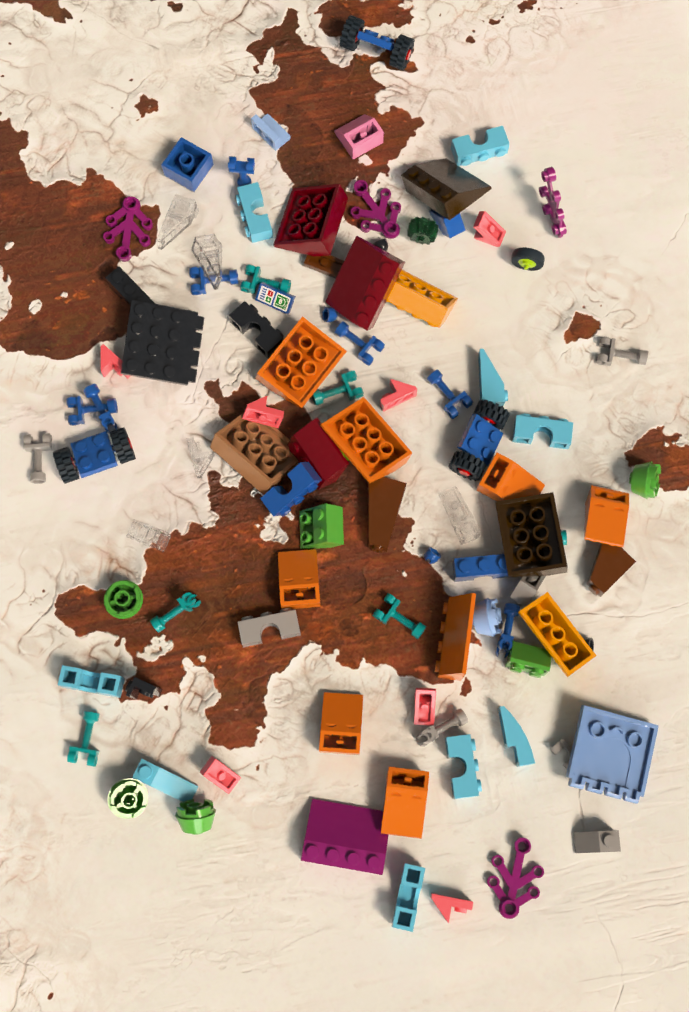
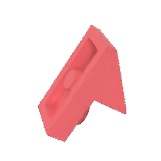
M479 211L473 226L477 230L474 238L500 247L506 231L486 211Z
M102 344V375L106 377L113 369L119 376H122L120 374L122 360Z
M390 379V387L394 393L389 392L383 395L382 399H380V407L384 412L417 395L416 386Z
M267 396L247 404L242 419L279 428L284 417V411L266 407Z
M416 688L414 694V725H434L436 689Z
M213 756L210 757L199 772L228 794L241 778Z
M431 893L430 896L447 923H449L451 906L455 907L454 911L467 913V909L472 910L473 901L434 893Z

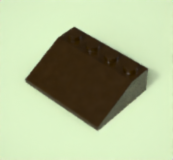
M447 158L416 164L401 175L406 192L448 220L454 218L492 189L490 185Z
M553 492L495 502L508 577L549 576L567 573L568 565Z

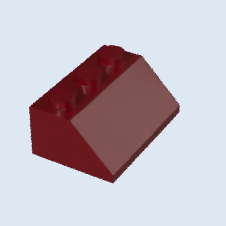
M317 417L295 433L287 445L299 463L309 462L320 476L322 481L317 484V489L320 490L336 482L349 465V462L320 426L322 423Z

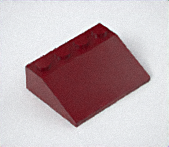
M332 184L292 188L273 244L274 247L314 257L331 255L348 201V197L341 185Z
M356 236L325 303L366 331L372 329L405 261Z

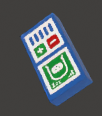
M262 282L260 283L255 300L289 314L296 296Z

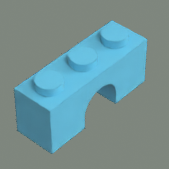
M499 126L486 130L485 143L482 145L474 144L469 135L452 139L451 151L456 165L467 166L476 161H486L488 158L501 157L508 153L510 144L504 127Z
M256 182L237 187L238 194L235 197L238 206H242L240 211L242 221L247 223V226L244 227L246 236L251 237L252 243L273 238L268 214L256 215L253 213L256 208L264 206L259 183Z
M529 414L516 415L512 442L531 444L534 433L541 431L549 436V447L569 449L572 441L573 422H569L567 419L552 420L547 416H539L537 418L531 417Z
M62 665L58 685L62 688L121 698L125 678L119 675L103 672L95 673L81 668Z
M470 734L446 737L447 758H458L465 765V772L461 777L451 778L453 799L479 796V792H482L480 779L476 777V771H479L478 760L474 759L473 751H476L475 739H471Z
M404 863L391 925L393 928L413 932L418 898L425 873L424 867Z

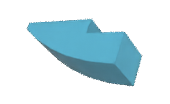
M500 706L498 713L505 748L513 747L517 767L535 764L532 749L521 726L504 706Z

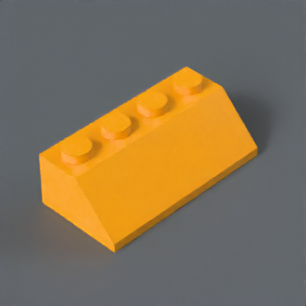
M401 270L386 302L394 304L399 310L411 313L417 319L427 321L432 327L440 328L446 321L458 298Z
M548 592L518 612L567 677L596 657V654Z

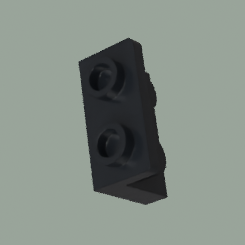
M136 677L128 682L125 689L127 691L126 696L137 699L139 693L151 698L154 695L160 697L163 690Z

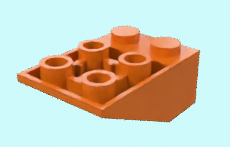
M497 452L481 479L477 491L498 502L539 495L545 484L516 462Z
M591 485L585 502L584 539L611 546H624L629 511V493Z
M316 549L278 552L281 609L321 607Z
M324 692L319 744L320 753L360 755L363 695Z
M389 766L386 776L381 834L422 839L429 782L428 771Z

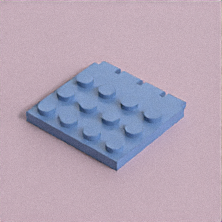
M581 705L566 777H569L568 786L582 790L585 786L586 791L602 794L604 791L605 796L621 799L623 795L624 801L638 804L640 796L644 797L659 725Z

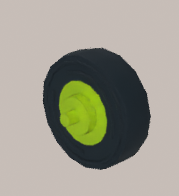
M522 247L513 251L511 261L514 266L520 269L537 271L543 267L545 257L542 252L536 249Z

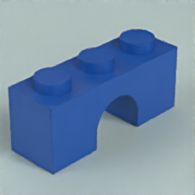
M300 462L287 474L292 481V489L289 493L285 491L283 486H273L260 498L273 517L287 515L294 504L297 505L305 499L304 495L318 488L317 484L322 479L309 462Z
M504 554L454 558L452 562L454 582L472 581L475 578L491 576L493 579L508 577Z

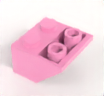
M365 114L334 131L352 159L383 143L384 131L375 118Z

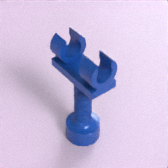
M229 156V172L240 174L237 179L238 187L252 184L251 178L247 174H254L255 158H247L248 162L237 161L235 156Z
M203 266L189 269L191 278H201V284L190 286L192 295L206 294L207 283L229 281L231 285L239 284L237 269L229 270L227 275L209 277L205 276Z
M344 321L335 330L336 335L339 337L346 336L362 348L358 354V359L370 366L374 359L367 353L368 350L373 346L374 349L381 352L385 344L374 335L368 343L361 340V338L349 331V325Z
M437 369L427 377V380L431 385L436 384L445 396L448 397L450 402L444 406V410L451 419H454L459 414L454 407L455 404L461 401L466 408H469L474 402L465 391L456 397L443 382V374Z
M97 384L87 386L83 392L86 398L93 400L100 414L98 417L107 433L110 432L108 429L109 425H114L117 430V424L110 412L106 411L98 396L100 390Z
M80 396L66 399L68 408L78 407V415L68 416V423L72 426L85 424V413L98 412L95 405L83 406V399ZM116 398L107 399V402L103 403L106 411H109L110 414L118 413Z
M505 604L504 614L507 617L503 634H501L497 643L498 647L495 652L497 657L499 650L504 649L506 651L504 658H506L512 648L514 639L511 636L514 617L519 616L518 612L520 611V606L516 604Z

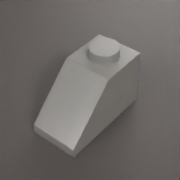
M546 576L522 577L510 598L517 604L526 607Z
M619 830L573 832L575 853L621 852Z

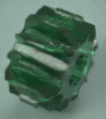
M423 216L422 218L415 217V219H411L409 222L407 236L410 237L411 241H416V243L430 245L437 238L438 225L435 221H431L430 218H424Z

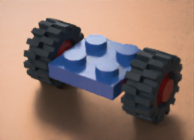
M352 15L348 17L340 36L341 47L355 51L360 40H364L391 50L390 66L405 70L413 52L415 42L413 38L400 34L396 43H394L395 39L383 35L378 37L379 33L367 29L364 31V20Z
M480 400L457 446L461 451L454 453L448 465L454 473L469 480L479 481L504 434L500 429L502 430L505 427L510 416L508 410L504 409L503 406H498L499 404H494L493 401L488 402L487 400Z
M125 427L109 432L113 445H111L107 431L70 443L73 455L69 447L53 451L54 461L63 483L66 484L80 479L79 477L84 478L118 466L115 452L121 464L135 460L133 447Z

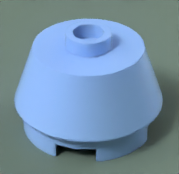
M486 598L475 604L472 626H475L478 634L493 637L496 634H502V629H499V624H503L500 607L496 608L495 603H498L497 598Z

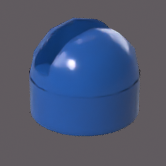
M325 307L322 311L323 321L334 322L338 316L337 311L334 308Z
M429 547L424 553L425 561L427 559L430 560L429 564H434L441 558V554L432 547Z

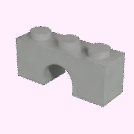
M291 608L281 609L280 613L272 614V612L262 613L261 617L257 618L246 616L241 618L242 621H238L243 648L263 644L261 635L263 630L269 626L278 628L282 639L301 636L296 610Z

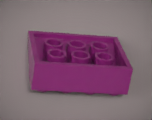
M312 799L301 861L383 875L389 834H381L383 811Z

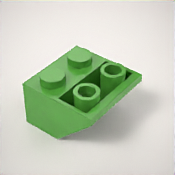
M326 503L300 511L301 549L332 548L344 545L343 507Z
M513 641L505 667H509L510 671L515 673L525 671L529 672L531 677L541 678V676H545L550 671L551 655L546 649Z

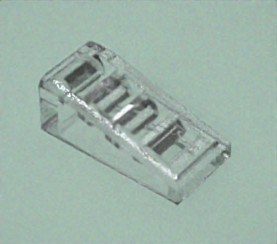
M134 519L126 537L164 552L171 534ZM139 526H140V527H141V530H140L138 536H135L136 533H137V530H138V528H139ZM146 529H148L145 538L142 539L143 536H144V534H145V532H146ZM155 532V535H154V537H153V539H152V542H150L151 537H152L153 533Z

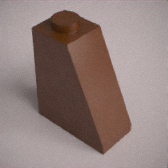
M601 543L586 583L589 586L588 589L594 595L601 597L636 561L622 547Z

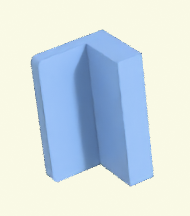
M256 114L251 118L252 128L275 151L291 139V136L269 114L262 118Z

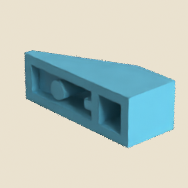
M480 349L478 354L480 400L493 401L494 404H499L498 406H504L505 401H508V391L504 390V383L485 350Z
M141 759L133 775V778L182 802L193 799L199 787L144 759Z

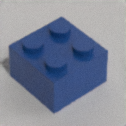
M181 137L161 165L164 176L195 192L214 164L211 153Z

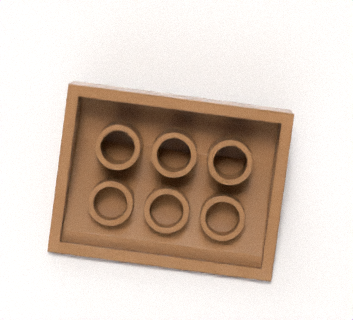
M242 413L215 433L210 448L264 495L273 486H278L288 476L287 474L299 464V461L289 450L287 444L290 440L277 428L242 419Z

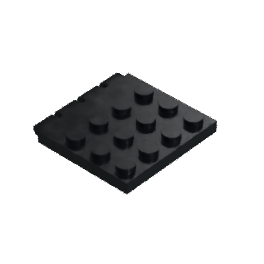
M131 300L120 374L185 386L188 385V382L196 383L197 369H192L191 366L198 367L200 352L193 350V348L200 349L202 333H198L196 330L203 331L204 317L198 316V312Z

